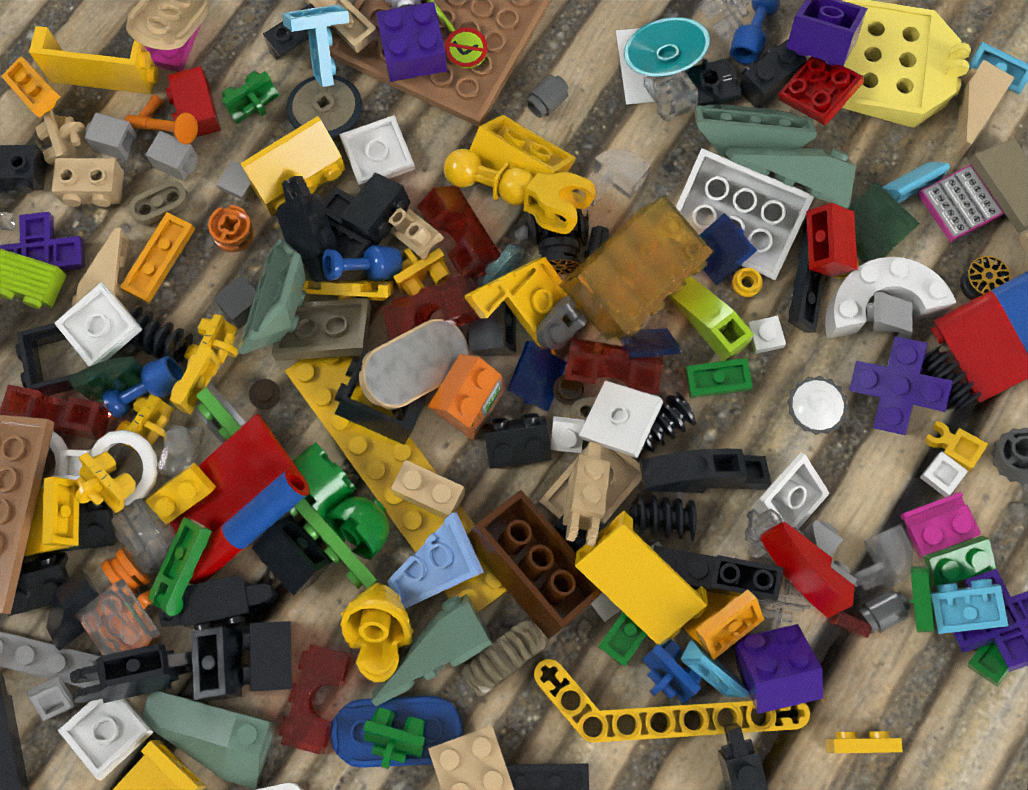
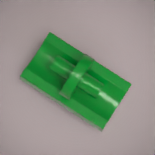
M253 71L246 76V84L238 89L230 86L222 91L223 99L221 100L236 124L256 111L263 117L267 114L264 106L280 96L266 71L261 74Z
M378 707L372 720H366L363 732H365L363 740L374 744L371 754L383 757L381 767L389 769L392 760L404 763L407 754L422 757L425 737H423L424 720L408 717L402 731L392 728L395 713Z

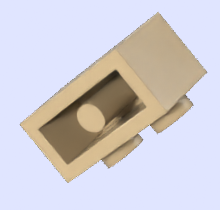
M55 158L52 192L67 206L76 207L81 204H94L100 207H107L110 204H121L124 170L115 158Z

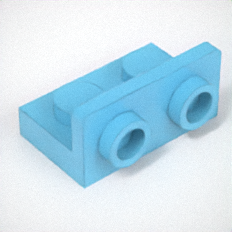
M992 579L971 581L972 587L958 588L957 583L936 585L937 591L931 592L938 634L1008 626L1001 585L992 584Z

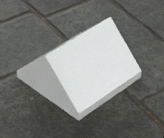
M800 452L751 508L773 527L785 521L798 531L830 493L807 456Z

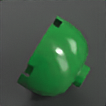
M350 496L341 500L326 514L328 516L325 519L326 523L344 543L345 540H348L351 544L355 545L357 548L352 550V552L364 559L371 560L388 540L390 529L388 519L384 514L386 509L381 502L374 498L369 500L362 496Z

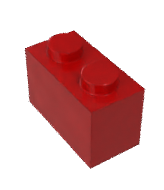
M202 66L167 75L170 87L165 88L170 104L175 105L176 112L172 113L173 121H176L177 117L182 113H190L197 121L198 132L196 137L221 131L209 81Z
M832 202L806 211L809 270L829 277L858 270L854 211Z

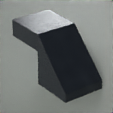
M82 569L53 592L46 629L58 650H62L87 630L78 612L99 596L91 579Z

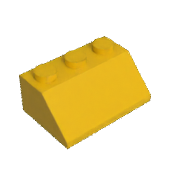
M501 115L479 126L470 150L479 157L481 165L499 171L507 162L510 163V168H524L533 177L538 172L547 175L568 172L576 160L575 156L505 115Z
M318 116L240 163L252 189L271 216L277 213L279 206L286 203L282 182L293 176H303L310 193L313 194L317 187L327 181L337 179L346 170L341 154Z

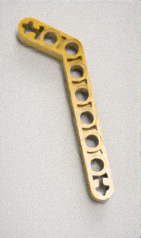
M545 659L538 663L534 671V680L537 686L579 736L587 742L596 743L725 734L724 727L718 723L717 719L719 711L723 708L732 713V723L737 722L738 726L742 729V733L800 729L810 719V711L806 703L765 712V721L760 726L754 724L751 719V712L755 708L752 701L599 711L556 660ZM544 666L548 670L552 667L556 669L557 672L554 677L559 684L562 683L563 679L569 683V685L561 688L555 697L550 693L551 690L556 688L552 682L548 680L543 683L540 679L543 675L541 668ZM566 691H573L579 697V706L573 711L566 710L561 704V697ZM792 709L798 712V717H793L792 719L776 718V711ZM690 710L696 712L700 718V724L695 730L688 729L684 724V716ZM655 713H661L667 719L665 730L659 733L654 731L650 724L651 717ZM622 715H628L634 721V729L630 734L624 735L617 728V720ZM588 717H595L601 723V731L597 736L590 737L584 732L583 723Z

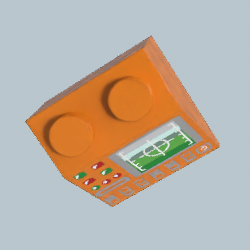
M459 354L429 403L428 408L468 438L475 441L506 389L502 375L480 357Z

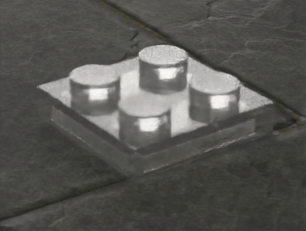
M124 579L114 583L75 614L102 655L143 647L160 634Z

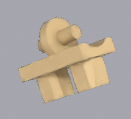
M53 110L46 112L43 115L44 121L35 127L41 141L52 143V146L43 152L45 161L55 166V158H81L77 146L81 144L80 139L85 136V125L81 122H74L71 116H58L53 113Z
M399 208L389 218V222L394 226L390 232L423 260L428 257L429 252L435 250V244L441 242L444 238L437 230L410 209L405 212L402 208Z

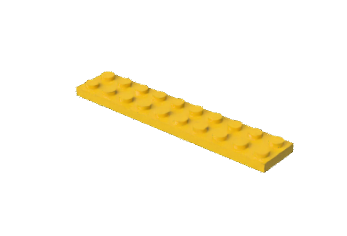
M351 356L299 360L286 369L285 373L373 495L383 504L386 513L416 553L425 544L424 541L441 527L445 519L394 496L391 487L405 460L433 473H436V471L410 436L403 445L334 414L339 405V402L334 400L341 383L348 385L350 380L345 374L352 361ZM358 380L351 399L396 419L390 409H385L386 407L380 405L377 406L367 399ZM460 505L457 514L468 535L475 524ZM476 554L484 572L443 592L448 599L456 595L460 598L467 594L477 612L480 613L508 591Z

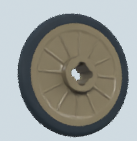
M333 75L334 85L322 87L314 76L298 84L288 98L286 111L289 122L294 129H297L318 116L331 139L340 136L339 134L349 131L359 120L362 112V98L358 89L350 81L337 75Z

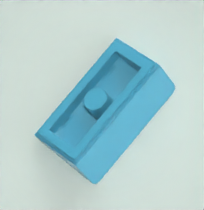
M981 42L969 63V70L971 67L977 70L982 61L985 60L1015 77L1008 89L1020 94L1028 81V64Z
M942 162L925 163L883 186L881 191L891 206H895L919 193L920 190L941 180L948 172L950 165Z
M694 640L689 641L681 657L684 664L725 697H748V690L733 672L716 658L712 660Z

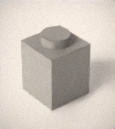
M97 112L92 122L87 124L85 130V139L95 152L126 161L137 138L136 132L128 121Z
M159 131L145 154L153 168L182 181H185L188 174L195 170L198 162V156L191 144H181L176 137L163 131Z

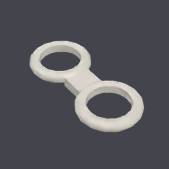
M127 430L112 431L98 439L91 450L68 449L62 437L56 432H52L49 446L55 456L56 466L53 474L55 477L72 480L79 478V470L82 467L79 457L86 452L93 458L108 451L109 448L118 443L128 444L137 450L143 463L142 479L135 491L125 499L124 506L136 504L148 496L156 484L159 469L157 455L151 444L138 433Z

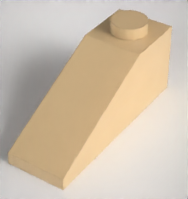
M985 60L982 61L977 70L971 67L961 82L966 86L959 96L957 155L960 157L972 145L1015 78Z
M114 228L78 283L77 295L73 296L72 307L101 282L106 284L123 304L124 292L120 289V286L126 278L130 239L121 228Z

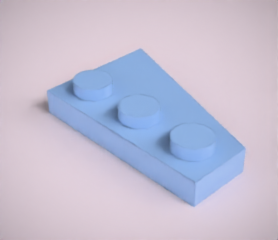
M457 512L451 513L443 521L444 523L435 533H432L424 541L425 544L414 555L410 556L387 581L389 587L400 596L401 603L405 609L484 572Z

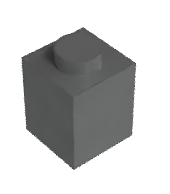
M242 275L213 298L238 329L242 328L247 322L258 287L254 280L249 283Z

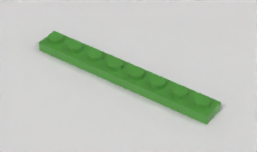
M206 387L196 395L201 403L197 406V409L209 422L214 418L222 428L218 432L225 441L241 428ZM305 498L288 511L293 517L299 514L306 521V524L302 526L314 541L319 537L328 546L324 552L336 565L342 562L349 570L346 577L357 589L361 586L366 589L377 582L372 573Z

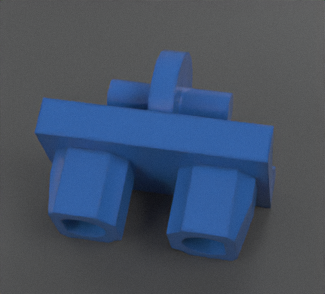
M672 639L661 646L659 644L655 646L642 661L651 670L647 676L655 683L649 691L653 696L662 691L669 699L676 695L682 703H685L701 689L699 684L702 677L688 666L683 670L675 660L682 651Z

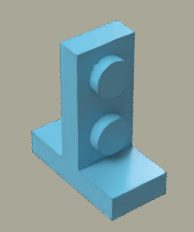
M337 4L282 13L283 25L290 31L307 29L313 76L322 87L334 85L333 75L336 74L334 59L330 57L329 46H332V35L327 26L349 23L348 10Z

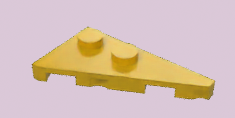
M305 280L302 290L306 291V294L338 295V300L355 299L356 296L368 297L372 301L386 300V298L394 293V280L379 282L371 280H323L321 282Z

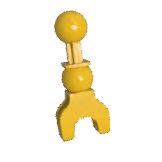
M457 149L451 152L446 157L443 166L445 177L452 185L465 188L478 182L493 187L494 200L497 201L501 197L509 205H524L523 211L532 214L542 228L560 234H568L574 229L577 224L576 209L589 207L596 197L595 186L587 178L569 172L550 175L538 172L533 177L524 168H510V163L507 162L499 171L482 166L479 157L468 149ZM579 189L583 191L586 196H582L578 193L573 192V190ZM558 215L563 216L566 221L561 220Z

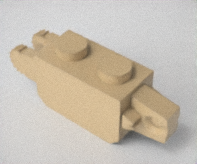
M589 441L588 448L585 449L584 455L579 454L569 477L563 525H567L566 540L574 542L579 529L587 530L586 545L594 547L598 537L599 525L605 515L611 462L601 460V444Z

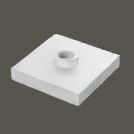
M395 115L339 134L360 189L365 186L375 172L390 179L415 170L414 162Z
M103 282L99 283L54 323L90 369L95 371L143 330Z
M605 381L579 436L582 440L601 444L605 448L638 458L663 401L658 396Z
M126 698L108 703H103V699L90 701L58 730L94 777L100 781L153 733L152 729Z

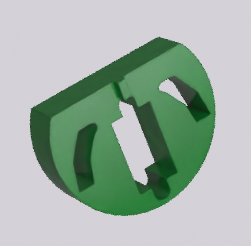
M911 566L913 599H910V603H914L917 633L935 632L929 566Z

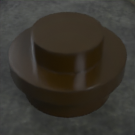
M573 374L561 375L553 385L555 398L565 405L574 404L575 401L582 398L584 393L582 381Z
M270 379L256 381L249 390V399L258 409H271L280 400V388Z

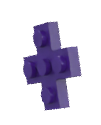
M50 212L19 215L20 243L0 245V249L58 266L62 271L85 268L84 240L81 236L54 239V216Z
M895 336L888 367L856 360L849 391L880 397L873 428L906 435L913 405L946 412L953 381L921 374L928 343Z
M997 569L966 579V587H972L971 581L992 579V584L1001 585L1008 626L952 632L961 652L965 653L994 642L1009 672L1028 666V591L1011 597Z

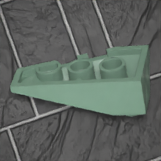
M727 147L725 151L730 161L763 175H769L770 172H774V177L791 187L797 185V183L802 184V187L810 191V195L832 202L844 208H848L850 204L856 166L849 159L850 155L842 150L833 148L830 152L821 148Z
M467 594L460 598L456 595L445 601L441 606L443 609L437 612L399 658L398 667L392 677L376 685L372 690V703L375 707L408 691L415 684V679L421 677V679L429 680L437 676L438 671L444 664L450 662L455 667L492 645L487 626Z
M162 691L149 693L142 719L154 732L223 780L258 789L276 728V721Z

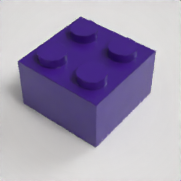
M805 0L795 15L786 48L793 50L801 56H813L822 59L830 65L844 66L858 40L868 8L842 0Z
M434 2L376 12L390 82L447 72L445 50Z
M798 624L747 635L735 643L737 669L758 714L823 699L822 667Z

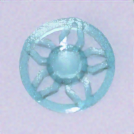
M510 243L507 245L500 257L488 264L485 269L487 274L479 286L481 287L515 270L524 255V249L518 244L513 245Z

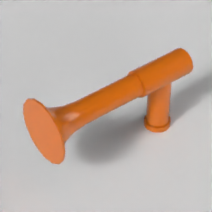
M157 95L151 96L150 101L139 115L129 114L125 118V121H128L132 128L172 132L176 139L185 145L192 143L198 132L197 121L190 113L180 114L176 121L152 118L156 110L163 104V100Z

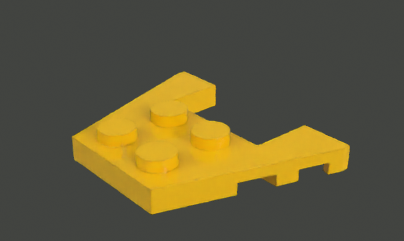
M546 257L537 258L464 296L480 318H488L505 301L537 344L534 350L551 360H554L556 353L554 350H547L539 345L536 336L537 328L563 297L571 296L576 302V309L579 304ZM566 315L562 318L564 323L569 319ZM531 358L529 359V364L525 366V368L532 376V378L536 381V383L539 385V387H541L544 383L545 377L542 376L541 380H539L536 374L529 367L530 361L533 359Z

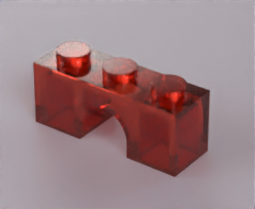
M434 187L417 205L430 226L435 230L447 232L455 240L457 245L447 256L462 279L486 276L503 259L459 187Z
M455 275L447 278L446 283L441 285L423 287L419 290L418 294L394 299L392 304L382 307L389 340L429 321L433 313L440 309L444 322L457 327L481 319L464 298L466 294L478 289L477 283L462 275Z
M571 338L564 379L596 384L598 378H614L623 381L628 388L658 395L663 370V354L635 357L629 347Z
M9 384L0 408V415L49 419L55 422L54 432L92 440H98L105 435L111 416L109 410L99 402L69 397L68 401L47 396L39 390Z
M310 644L308 651L304 650L302 652L298 669L302 670L299 683L293 684L289 695V702L293 703L289 716H284L279 729V736H283L282 745L319 755L325 754L333 720L322 718L316 713L313 707V699L316 692L324 686L333 685L344 688L352 655Z

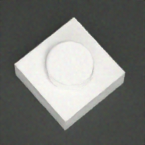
M778 316L748 322L747 326L754 334L751 339L754 354L785 347L786 342Z
M554 416L550 449L581 453L583 440L579 434L585 420Z
M941 451L920 478L944 497H948L968 471Z

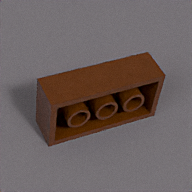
M522 490L518 491L478 522L467 535L475 553L549 640L603 593L575 567L576 552Z

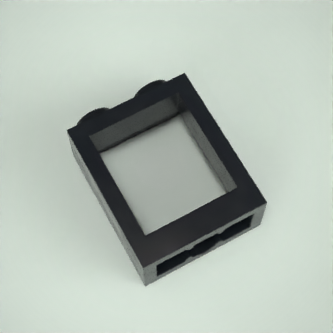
M54 323L17 332L19 343L16 344L15 348L24 370L20 375L24 389L36 397L42 398L112 380L107 360L96 371L88 366L86 371L44 381L38 347L66 340V337Z
M363 350L359 361L352 359L345 376L350 378L348 385L341 383L334 400L339 402V405L334 414L404 445L414 429L427 394L409 403L401 420L351 399L359 380L362 361L368 351Z

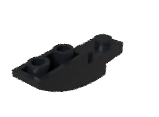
M723 448L682 451L642 459L639 462L644 491L704 493L707 488L767 490L771 485L766 456L743 455L742 449Z
M654 545L653 550L693 589L697 590L700 586H703L707 592L737 597L748 589L757 599L778 601L783 567L721 555L714 557Z

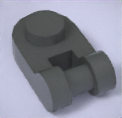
M568 295L560 299L539 324L536 336L542 348L547 350L561 349L575 332L588 322V318L583 311L576 309V302L571 296ZM564 315L569 318L566 323L562 320Z

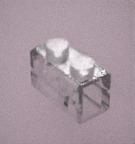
M140 498L131 502L111 522L116 528L115 534L117 539L127 546L135 564L141 568L144 574L160 571L176 533L170 523L166 525L145 502L147 498Z

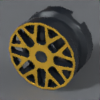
M550 237L539 242L538 253L541 257L547 258L558 275L570 274L580 269L581 261L577 258V255L580 253V242L571 237Z
M982 256L974 260L963 271L960 277V287L963 294L969 300H973L1010 281L1011 273L1001 259L994 256Z

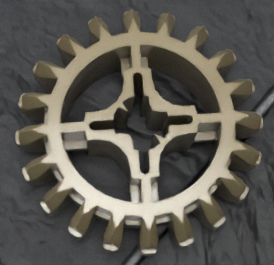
M523 621L480 652L463 668L461 674L471 690L478 696H484L544 649L546 641L537 626L535 627L531 621Z

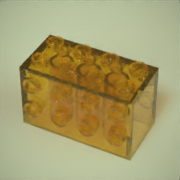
M664 195L640 208L568 275L559 286L567 295L572 297L576 302V306L583 311L588 320L606 340L616 337L621 339L625 335L631 337L643 327L644 324L641 321L648 314L653 316L664 307L665 303L663 300L670 293L675 295L685 287L687 283L684 280L691 273L695 275L708 264L706 259L713 251L669 198Z

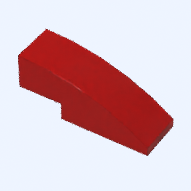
M785 521L761 534L760 540L776 565L784 568L783 574L798 592L827 618L853 606L855 585L831 568L832 557Z

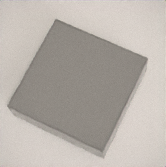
M233 161L229 163L217 183V187L220 190L245 201L252 189L242 166Z
M60 676L28 690L27 697L43 722L75 707L73 696Z

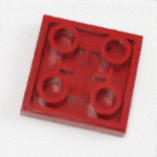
M811 56L778 93V98L783 103L826 126L864 83L862 75L845 66L830 65L822 59Z

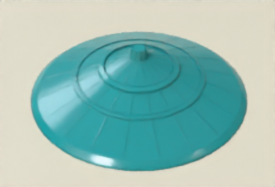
M684 17L659 19L641 27L629 38L624 48V59L633 71L642 75L663 77L678 74L691 68L704 57L710 45V35L701 23L693 19Z

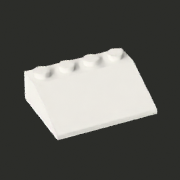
M701 148L665 233L712 252L713 249L703 248L708 242L704 241V239L724 221H728L751 248L736 263L746 268H753L760 274L776 280L814 196L797 187L788 186L778 179L760 174L732 162L728 158Z

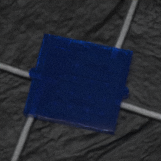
M726 213L722 214L684 248L697 262V268L703 270L716 286L758 251L744 235V229H739Z
M667 328L618 332V339L629 358L681 354V347Z
M526 341L507 391L523 399L524 404H532L548 412L554 398V382L563 375L567 362L552 354L551 349H543L531 341Z

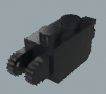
M303 176L290 177L282 182L286 203L278 207L276 216L285 242L301 255L302 264H305L309 277L315 282L327 280L322 270V257L325 250L334 249L339 252L336 237L331 229L326 208L320 195H311Z
M237 575L188 585L181 598L183 609L178 615L169 616L161 608H158L160 624L162 627L184 626L195 629V631L215 628L214 624L227 622V626L243 624L247 622V617L256 615L255 608L274 603L278 593L269 584L251 585Z
M154 644L102 655L96 659L97 665L79 668L70 673V680L74 684L99 680L100 682L98 685L78 689L73 692V701L83 703L103 699V703H108L172 688L171 682L179 680V675L193 671L192 651L175 654L174 650L166 651V647L163 644Z
M737 722L724 725L727 745L721 746V750H718V758L726 790H768L760 755L753 746L752 740H744L742 729L738 726Z

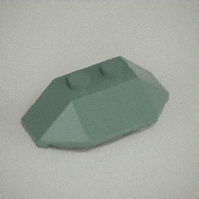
M724 104L698 105L694 109L697 127L716 151L728 157L725 153L727 147L800 148L815 139L817 135L812 118L808 116L800 117L790 112Z
M281 239L277 240L267 255L237 351L238 353L246 354L279 342L287 332L292 333L298 323L299 316L295 313L297 308L302 305L306 295V291L302 290L306 278L301 255Z

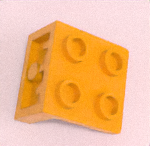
M748 589L738 597L706 591L707 606L704 613L697 619L693 620L691 618L682 626V629L712 660L765 620L756 596Z

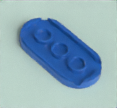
M437 696L394 697L376 707L372 703V698L354 700L338 712L330 728V741L336 754L350 766L358 768L381 767L383 757L371 754L374 744L363 740L365 734L363 728L366 720H372L378 707L395 713L392 728L403 731L408 717H415L425 721L423 734L425 744L422 757L407 754L404 763L392 760L390 766L433 764L428 748L463 736V722L458 710L449 701Z

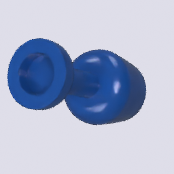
M751 0V6L755 11L752 22L737 28L733 36L730 55L735 61L744 65H749L753 61L757 62L768 42L767 35L761 29L766 16H771L778 11L780 7L779 0Z
M379 245L370 246L365 251L363 258H342L338 251L327 249L322 257V270L328 281L340 278L343 271L364 270L368 279L379 282L394 279L393 276L401 272L402 258L397 248Z
M170 356L147 363L141 370V382L123 392L117 388H110L104 391V404L113 416L122 418L129 412V402L147 392L159 398L169 395L175 383L182 379L183 372L178 363Z

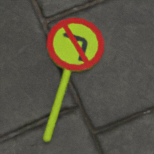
M435 3L438 17L451 33L445 42V54L448 60L454 66L462 69L480 65L488 53L487 41L484 35L473 28L455 30Z

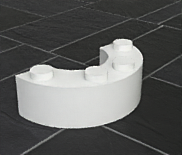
M900 257L874 259L860 265L858 270L852 271L829 302L825 319L827 339L857 333L867 322L866 307L867 303L874 301V292H882L912 302V316L915 321L944 315L956 304V300L945 281L927 266Z

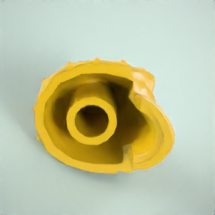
M378 582L366 588L364 592L358 594L354 600L349 602V605L341 612L340 626L342 627L345 641L349 643V647L360 649L356 660L359 671L367 679L380 683L387 681L396 671L399 663L398 649L412 643V633L414 630L411 627L408 613L401 603L400 596L387 585Z

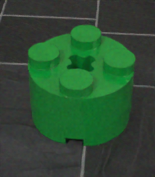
M316 442L293 460V463L309 485L310 492L305 499L323 519L327 517L326 514L337 503L351 496L352 492L357 489L347 478L348 476L328 458L326 452Z

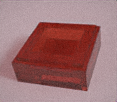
M844 612L834 615L830 623L858 638H868L872 630L871 625Z

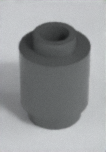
M548 75L528 94L529 98L525 101L528 109L538 118H542L544 115L548 116L568 98V85L562 77Z
M889 589L864 603L863 608L858 610V615L865 628L871 634L876 631L882 633L907 619V611L910 609V605L901 592L895 593L892 589Z

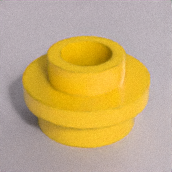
M753 268L739 269L732 279L734 291L746 298L757 295L763 285L760 273ZM749 280L752 286L745 287L742 281Z

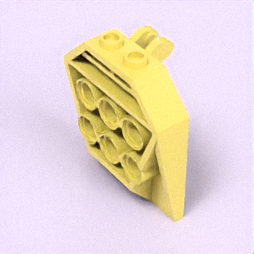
M842 0L868 8L858 40L844 64L846 68L862 75L864 83L842 108L915 128L945 108L952 97L958 95L961 87V79L958 77L967 74L969 71L968 61L964 59L969 57L971 48L969 44L961 43L960 38L935 10L872 0Z

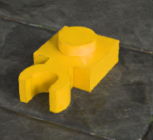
M936 421L933 430L939 432L941 437L935 438L928 434L925 443L933 448H944V453L971 473L988 443L961 428L954 435L950 433L946 424Z

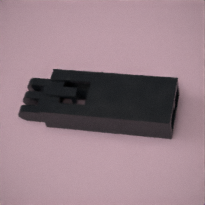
M0 674V790H29L12 695H7L3 675Z

